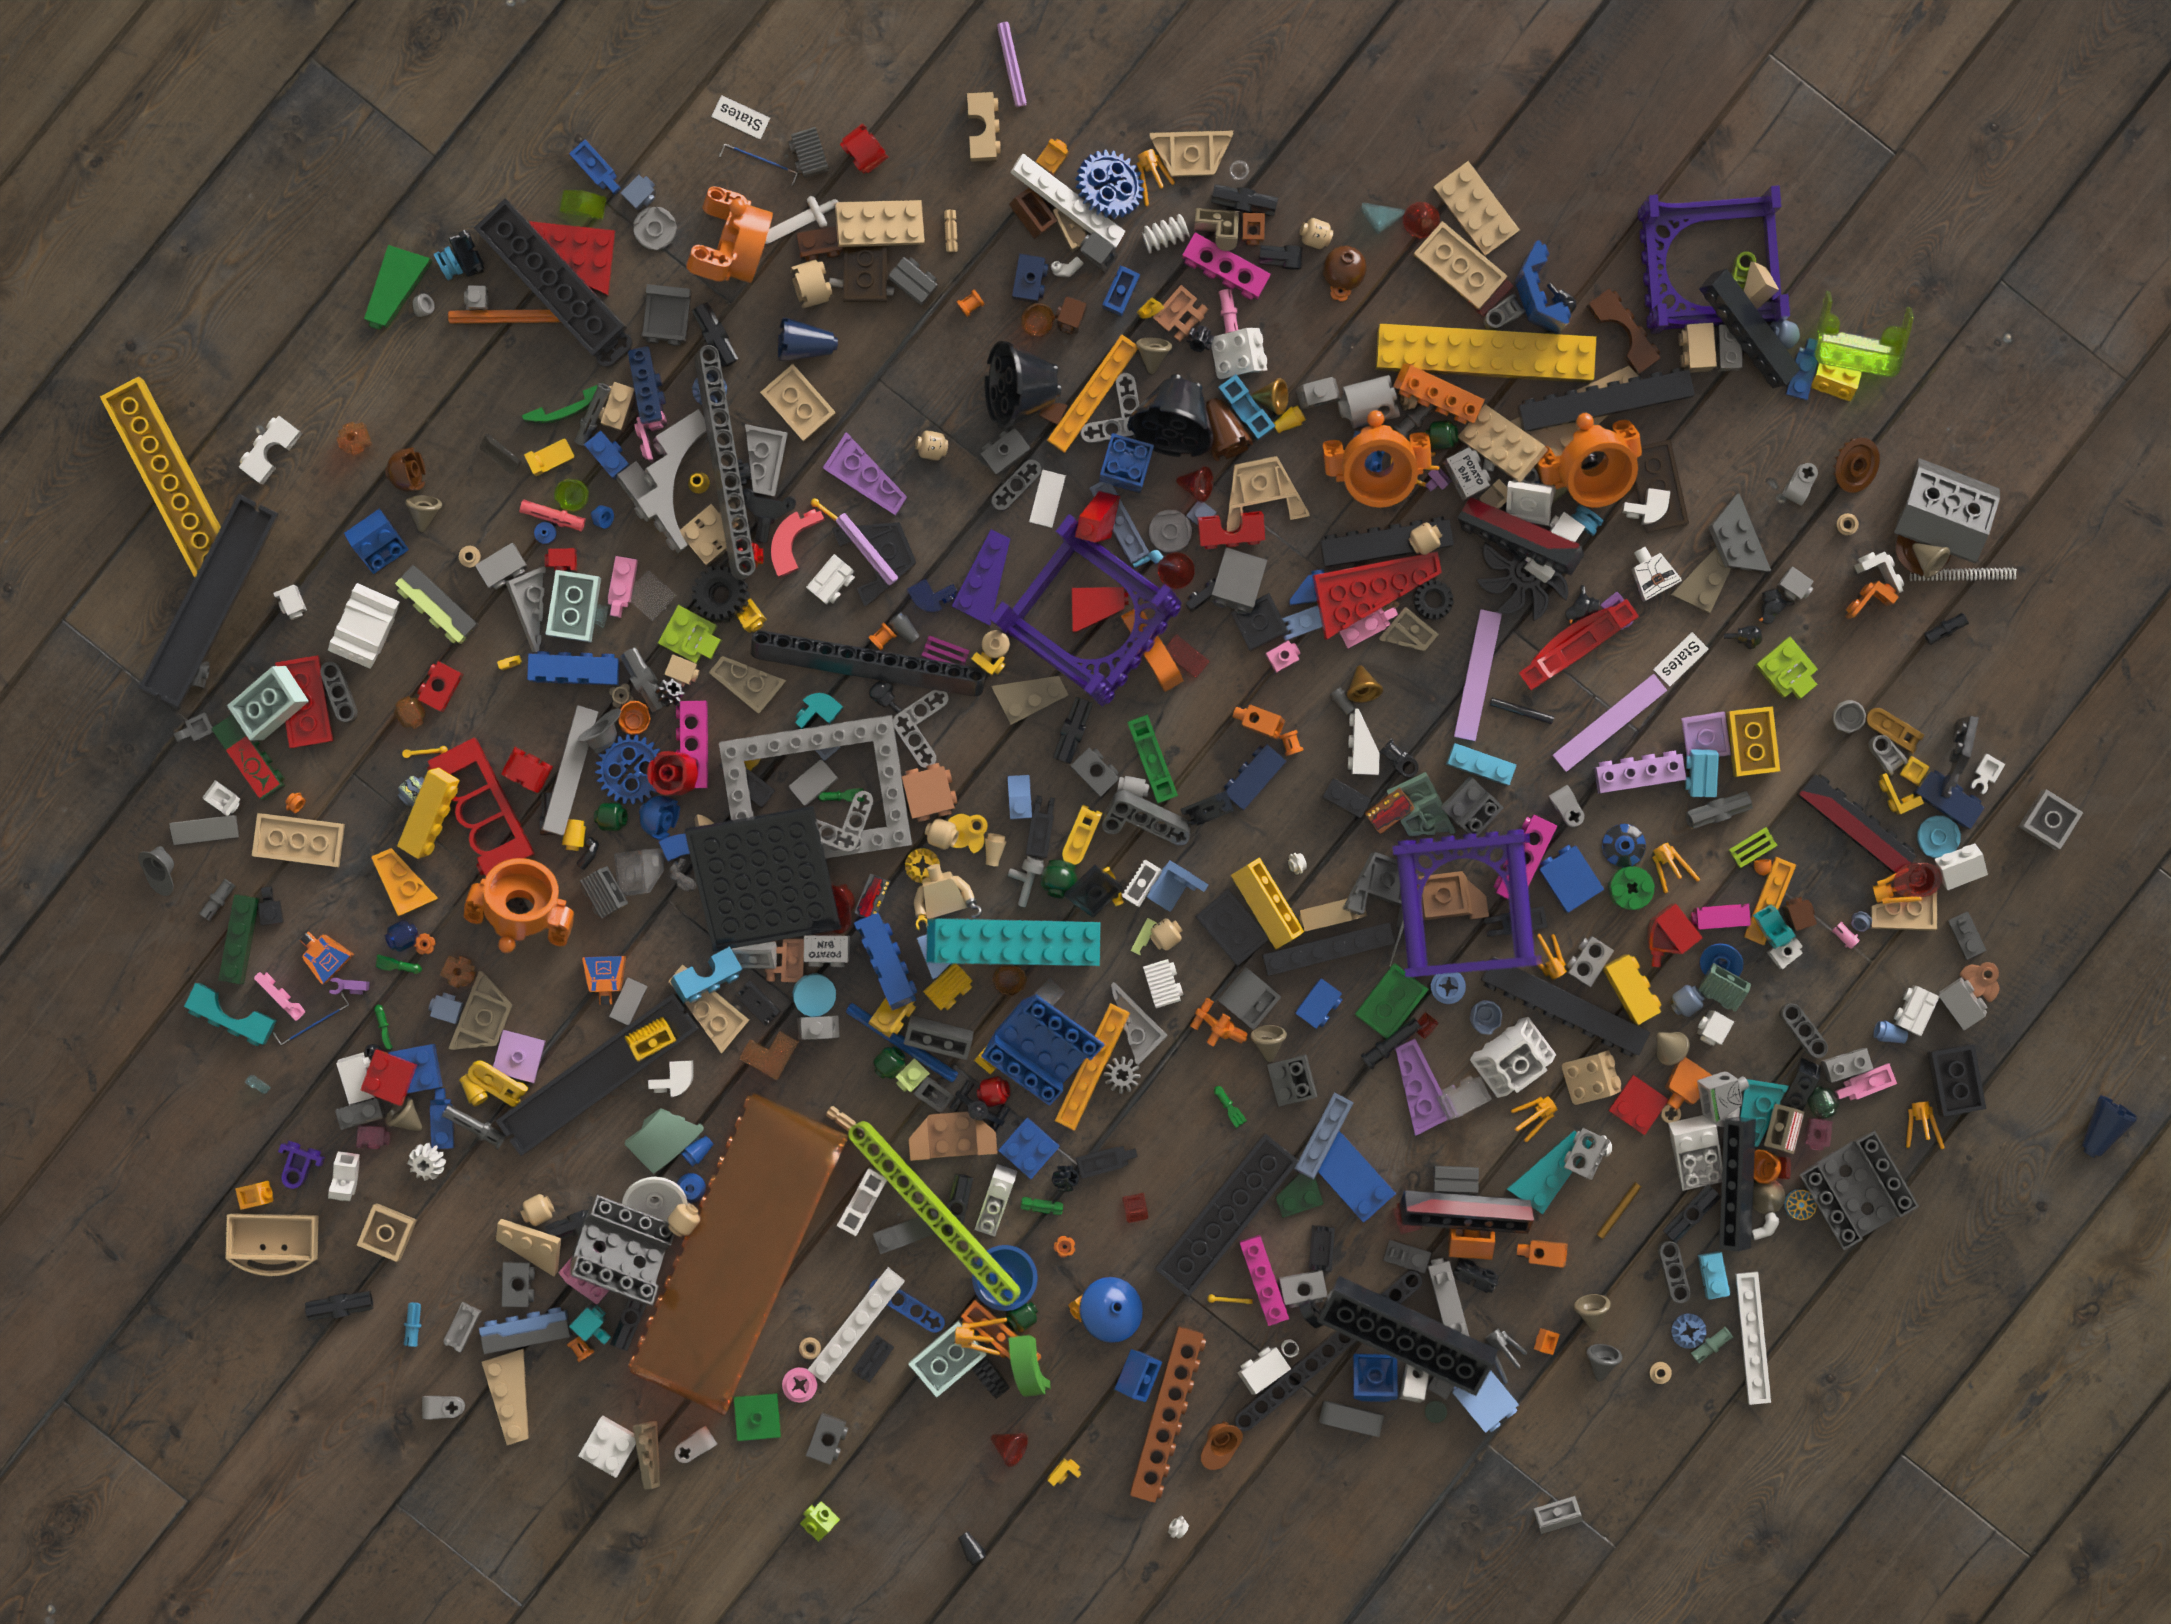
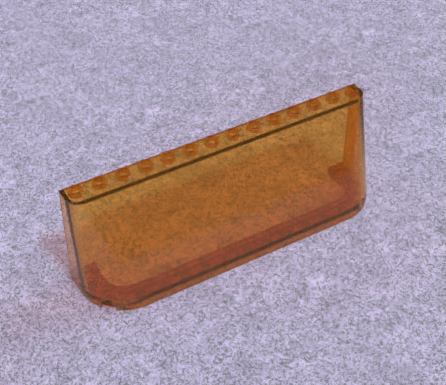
M756 1093L752 1097L747 1096L743 1108L746 1111L743 1117L739 1115L734 1127L737 1128L735 1136L730 1135L725 1146L728 1148L726 1156L721 1155L716 1166L719 1168L717 1176L712 1175L708 1184V1188H711L708 1196H703L699 1207L702 1208L699 1215L700 1222L690 1236H685L681 1245L684 1251L681 1256L677 1255L672 1267L676 1269L672 1276L668 1275L663 1286L667 1288L664 1296L659 1295L654 1306L658 1308L655 1316L650 1315L646 1324L649 1330L646 1336H641L637 1344L640 1350L637 1356H632L628 1365L631 1368L630 1373L723 1416L727 1414L758 1338L832 1171L849 1138L847 1133Z

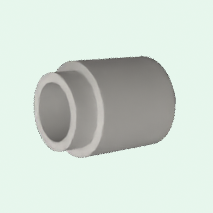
M1130 776L1120 777L1117 792L1125 790L1143 798L1148 795L1149 784H1145L1146 779Z

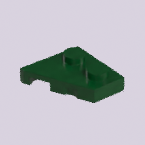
M1301 1173L1276 1196L1282 1218L1324 1204L1316 1179L1314 1178L1313 1180Z

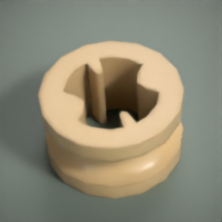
M1667 1104L1660 1112L1661 1118L1666 1123L1678 1121L1681 1117V1110L1678 1109L1677 1111L1674 1109L1673 1111H1676V1116H1673L1672 1120H1668L1669 1116H1665V1111H1669L1671 1107Z

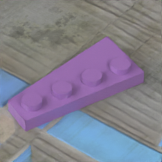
M846 432L823 469L896 516L906 501L907 496Z
M1414 1038L1396 1047V1055L1416 1136L1454 1117L1416 1039Z

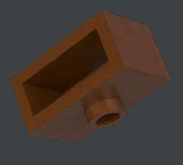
M1030 187L1009 203V206L1034 239L1058 221L1038 193Z
M1066 296L1063 306L1058 307L1055 318L1058 319L1057 326L1060 327V331L1070 335L1073 332L1078 334L1086 312L1087 303Z
M1795 897L1787 900V905L1781 907L1787 925L1793 931L1817 924L1814 917L1815 911L1809 899L1802 900V897Z

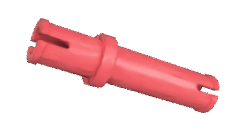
M523 499L519 510L520 513L554 522L559 527L566 526L581 532L586 518L569 514L566 510H555Z

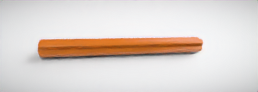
M459 310L448 312V321L451 324L561 322L550 310Z

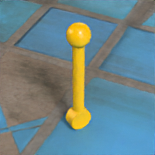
M818 499L811 500L813 507H818L836 521L838 517L819 504Z
M441 746L438 749L418 751L406 749L402 752V755L405 758H410L412 755L442 754L448 751L446 746Z
M1213 1294L1207 1297L1210 1303L1222 1301L1253 1304V1299L1215 1297Z

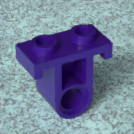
M288 1141L287 1144H281L279 1153L283 1154L286 1151H290L282 1173V1183L291 1189L301 1187L307 1179L313 1160H316L315 1165H323L326 1157L321 1156V1151L312 1148L306 1151L300 1148V1144ZM292 1171L299 1175L297 1183H292L289 1180V1174Z

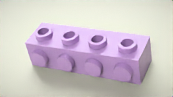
M1676 751L1663 752L1664 757L1655 758V754L1642 756V760L1634 761L1633 757L1620 759V764L1612 765V761L1599 762V767L1594 768L1598 794L1686 780L1683 755L1676 754Z

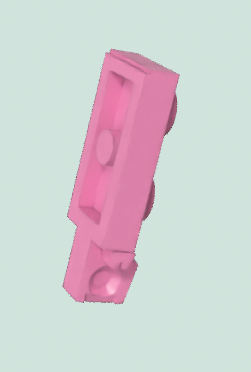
M615 557L608 594V604L612 605L610 615L613 617L621 618L623 607H628V603L631 602L638 560Z
M1395 607L1385 612L1380 608L1340 631L1347 648L1385 630L1391 625L1389 620L1397 616L1398 613Z
M259 972L254 977L295 1021L305 1014V1010L299 1003H290L288 1001L291 997L283 988L278 990L273 985L276 981L268 973L263 975Z
M1887 1063L1849 1078L1843 1082L1845 1087L1834 1092L1837 1099L1849 1096L1850 1100L1860 1099L1893 1086L1897 1082L1890 1064Z

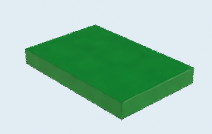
M1393 963L1354 1015L1387 1039L1399 1029L1429 989L1415 978L1405 977V971Z

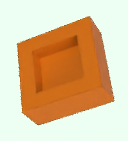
M1540 1328L1534 1349L1553 1355L1560 1334Z

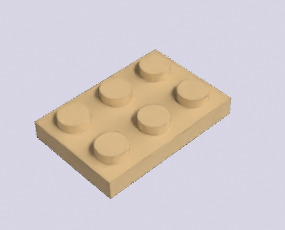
M794 364L760 392L803 442L836 414Z

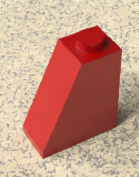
M1099 491L1079 516L1075 537L1091 542H1099L1111 538L1120 496Z
M1124 587L1072 588L1073 633H1078L1124 611V605H1129L1128 592H1124Z

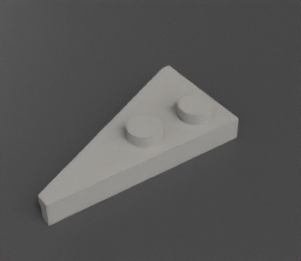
M545 566L505 582L532 652L540 651L541 635L539 633L540 621L543 618L542 598L544 596V588L542 586L543 573L546 572Z
M1113 982L1111 989L1117 1006L1130 1012L1124 1029L1135 1058V1063L1140 1065L1168 1035Z

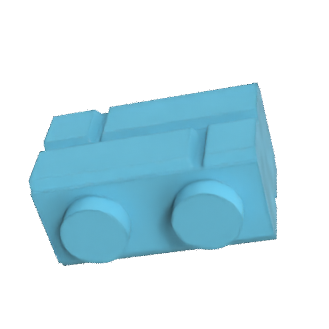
M1692 749L1690 750V756H1686V769H1690L1689 777H1686L1685 790H1689L1690 796L1717 797L1719 761L1717 750Z
M1715 1251L1697 1255L1703 1286H1705V1297L1707 1299L1730 1296L1722 1252Z

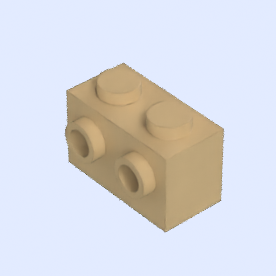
M614 382L613 386H609L611 390L607 396L608 401L606 407H603L599 419H601L600 423L603 426L624 432L636 394L634 388Z

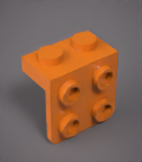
M1880 581L1867 583L1859 592L1862 595L1859 600H1853L1846 608L1848 613L1845 617L1847 619L1854 618L1872 595L1886 606L1894 604L1899 598L1895 594L1897 591L1887 583L1884 585Z

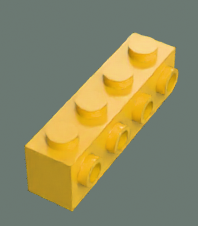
M440 768L427 771L397 845L399 848L417 859L428 856L433 852L435 839L442 831V822L450 811L449 805L451 800L457 794L459 779Z
M1260 858L1231 875L1275 949L1305 932Z

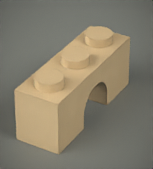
M993 92L967 93L969 119H980L986 125V129L981 135L969 137L971 162L997 160V154H1001L1000 141H996L995 133H1000L999 120H995L994 111H999L998 98L993 97Z

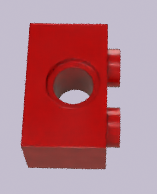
M438 661L437 664L433 663L427 674L430 677L426 684L422 683L417 694L420 695L418 700L444 713L464 674ZM437 680L444 682V688L440 692L434 690V683Z

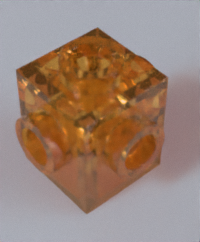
M350 422L342 426L343 429L338 430L339 437H336L340 449H344L347 453L351 452L352 455L359 454L364 451L363 448L372 445L366 424L363 422L358 424Z
M449 955L440 976L448 979V984L459 988L460 985L466 986L467 983H472L476 974L473 971L475 966L471 965V960L460 955L459 958ZM458 968L462 971L460 976L457 974Z

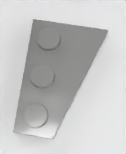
M745 424L753 492L775 497L788 433Z

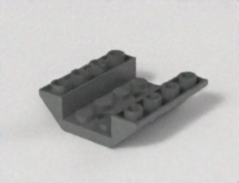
M1918 458L1911 477L1913 478V483L1906 505L1899 515L1894 533L1922 544L1947 547L1950 549L1951 555L1976 563L1989 536L1999 504V488ZM1927 491L1935 492L1937 499L1929 498ZM1968 507H1975L1978 514H1971L1968 511Z
M1875 1131L1847 1143L1799 1174L1843 1250L1863 1240V1236L1896 1217L1901 1218L1919 1207ZM1846 1164L1850 1167L1851 1172L1847 1177H1842L1839 1169L1842 1165ZM1865 1202L1871 1203L1873 1207L1872 1212L1867 1215L1861 1211V1206Z
M596 1195L583 1221L571 1258L570 1276L652 1306L659 1286L655 1283L666 1249L671 1246L675 1234L668 1228L669 1223ZM598 1242L603 1246L602 1253L594 1250V1243ZM634 1258H640L643 1261L642 1268H637L634 1265Z

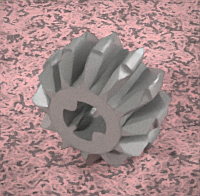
M1124 1056L1121 1057V1064H1118L1117 1059L1113 1058L1116 1066L1106 1065L1112 1072H1104V1076H1111L1112 1078L1106 1080L1105 1083L1110 1084L1114 1082L1111 1087L1112 1091L1119 1085V1093H1123V1086H1126L1127 1091L1131 1092L1129 1083L1131 1082L1134 1086H1137L1138 1083L1132 1079L1133 1077H1141L1140 1074H1133V1071L1138 1070L1139 1066L1130 1068L1133 1060L1130 1059L1126 1065ZM1119 1069H1122L1123 1072H1128L1125 1081H1122L1121 1078H1116V1074H1119L1117 1072Z

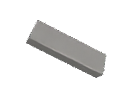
M235 815L169 823L174 845L239 837L237 816Z

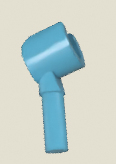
M1154 550L1144 558L1134 562L1133 566L1136 568L1150 560L1157 564L1164 556L1159 550Z

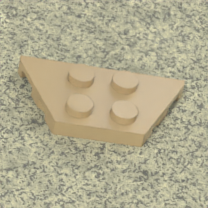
M1233 131L1150 133V139L1171 177L1214 176L1233 136Z

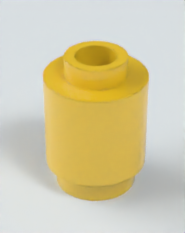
M568 819L562 839V845H566V850L579 851V847H584L586 830L584 821Z

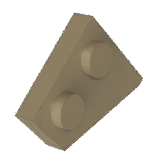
M1405 607L1379 639L1384 642L1425 651L1439 634L1409 608Z

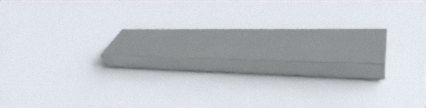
M579 705L576 706L543 823V831L564 836L589 747L586 741L579 742L578 737L595 724L598 711Z

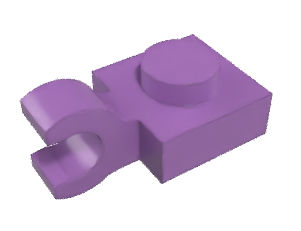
M331 978L330 981L337 982L339 987L337 990H330L329 993L339 994L344 989H350V994H363V990H369L370 982Z

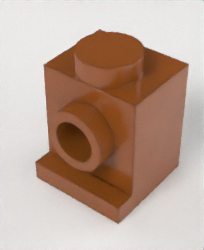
M1243 213L1242 242H1247V246H1259L1260 242H1264L1265 213ZM1252 227L1257 229V233L1254 235L1249 233V229Z

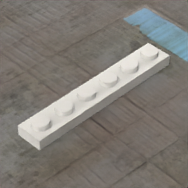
M1025 154L1018 158L1010 172L1090 234L1094 232L1114 246V248L1117 247L1125 230L1109 218H1105L1102 213L1096 215V208L1089 210V203L1083 204L1084 199Z
M888 1267L811 1364L808 1371L825 1383L905 1280Z
M1758 1272L1738 1273L1735 1276L1748 1404L1771 1403Z

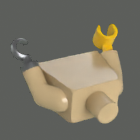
M934 864L927 868L929 877L922 880V886L917 889L914 899L915 916L918 918L916 929L918 931V924L920 922L926 923L927 928V919L970 907L971 910L979 909L978 914L971 915L973 918H978L981 915L982 909L980 906L975 905L977 901L969 884L959 876H953L952 872L942 873L939 864Z

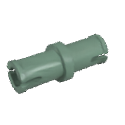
M1724 1326L1714 1336L1706 1338V1342L1691 1352V1354L1700 1364L1713 1352L1717 1353L1719 1351L1718 1348L1733 1338V1336Z

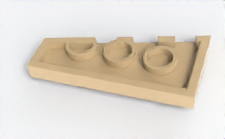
M523 1348L482 1361L507 1445L529 1438Z

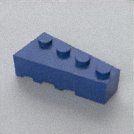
M537 651L536 654H528L527 680L537 683L619 685L620 659L615 658V654H602L601 657H593V653H580V656H571L569 652H558V655H550V652Z
M878 912L854 922L891 1009L895 1010L916 1001L914 994L917 993V989L913 980L908 981L906 974L909 973L905 961L900 962L898 955L901 954L897 942L892 943L890 936L893 935L889 923L884 924Z

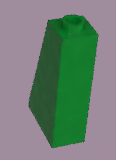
M388 245L364 317L369 322L368 326L381 330L382 327L388 328L431 266L432 260L430 258Z

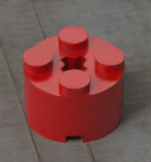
M862 123L842 139L843 142L840 143V146L851 157L854 156L853 163L859 171H862L863 174L866 172L869 174L887 160L889 156L885 154L883 147L872 133L869 134L866 130L867 127Z
M514 747L501 774L521 784L523 787L539 793L553 766L544 761L539 763L540 758L530 753L525 756V751Z
M660 752L648 765V781L656 789L655 791L660 794L684 795L695 788L698 778L696 761L693 757L682 752Z

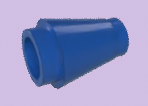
M705 1135L703 1138L687 1146L681 1155L693 1167L701 1162L714 1144Z

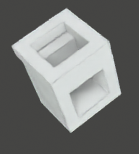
M291 585L274 593L276 598L281 599L278 602L283 614L287 613L291 620L303 616L302 612L307 610L297 586Z
M1794 937L1789 944L1782 947L1779 946L1776 949L1772 947L1767 953L1779 969H1784L1802 954L1800 949L1803 946ZM1786 947L1791 949V954L1788 956L1784 953Z

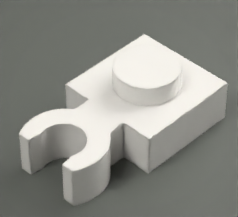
M1987 753L1984 754L1974 772L1979 777L1971 782L1970 788L1974 789L1976 784L1980 783L1982 785L1980 794H1985L1988 790V781L1995 783L2005 764Z

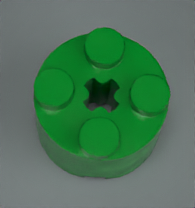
M1631 866L1617 870L1611 876L1608 883L1609 896L1612 902L1625 910L1643 908L1651 901L1654 894L1655 885L1652 877L1648 872L1639 867ZM1634 883V889L1636 891L1628 893L1627 891L1629 890V888L1627 887V884L1630 885Z

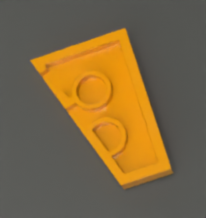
M392 848L371 857L398 917L438 899Z

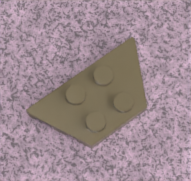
M483 971L478 972L448 1049L455 1050L498 1045L513 1004Z

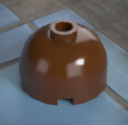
M1351 246L1334 248L1327 255L1323 265V276L1332 287L1337 289L1341 287L1345 288V290H1351L1358 287L1363 282L1366 274V260L1363 254Z
M413 447L405 448L392 454L385 469L387 479L390 480L395 488L404 492L420 490L425 485L421 475L426 474L424 461L419 452L413 451L415 449Z

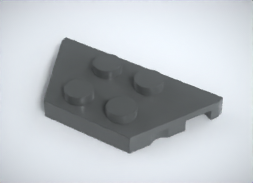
M1740 494L1732 496L1729 504L1721 510L1718 518L1708 527L1724 567L1740 568L1746 571L1757 570L1761 571V573L1771 571Z

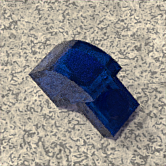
M926 579L907 589L915 605L927 613L943 611L939 603L943 601L946 604L956 598L954 594L958 593L954 584H951L934 594Z

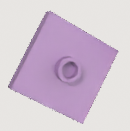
M1724 711L1681 718L1686 756H1690V750L1692 749L1717 750L1719 757L1731 755Z
M503 1030L493 1067L509 1077L535 1083L546 1041Z

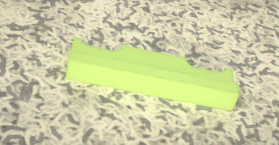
M1147 918L1131 949L1132 952L1141 955L1140 950L1143 946L1147 945L1150 935H1152L1151 928L1157 922Z

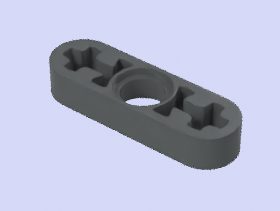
M1027 460L994 493L992 505L996 510H1007L1040 476L1041 465L1039 462ZM1028 465H1036L1035 470L1037 473L1035 475L1031 473L1027 477L1030 481L1026 483L1025 479L1018 474L1022 472L1025 475L1028 471ZM1019 479L1022 481L1023 488L1020 491H1013L1011 489L1010 483L1013 480ZM1007 487L1008 491L1015 495V497L1011 499L1009 495L1005 500L1007 504L1005 506L1002 504L998 506L996 504L998 502L996 497L1000 496L1002 498L1006 494L1003 489Z

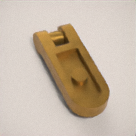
M1874 708L1866 714V723L1871 729L1889 737L1892 742L1912 754L1917 749V743L1922 741L1925 736L1884 709ZM1907 733L1912 736L1908 742L1904 740Z

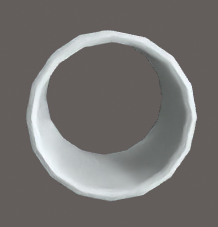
M1291 1339L1285 1340L1281 1345L1282 1352L1287 1357H1295L1299 1352L1298 1345L1295 1343L1296 1350L1294 1353L1286 1354L1284 1346L1289 1342L1295 1343V1341Z

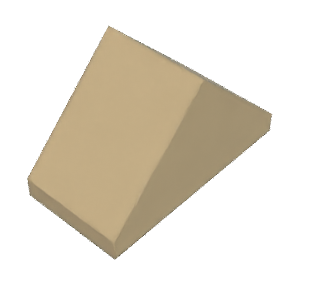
M1751 262L1744 293L1755 308L1758 309L1779 289L1766 267L1756 262Z

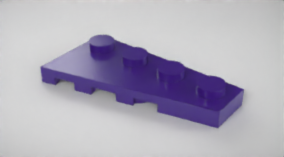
M992 529L990 530L952 604L953 608L991 626L989 618L994 612L1010 538Z

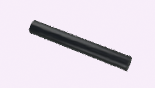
M1493 697L1490 701V706L1552 725L1554 719L1552 715Z

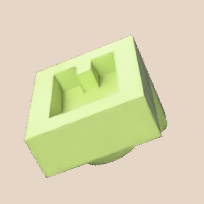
M914 1058L896 1076L898 1079L896 1084L904 1092L907 1090L912 1092L930 1073Z

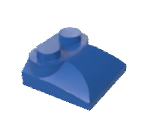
M1354 1354L1353 1398L1360 1401L1373 1402L1396 1400L1398 1397L1397 1359L1389 1355Z

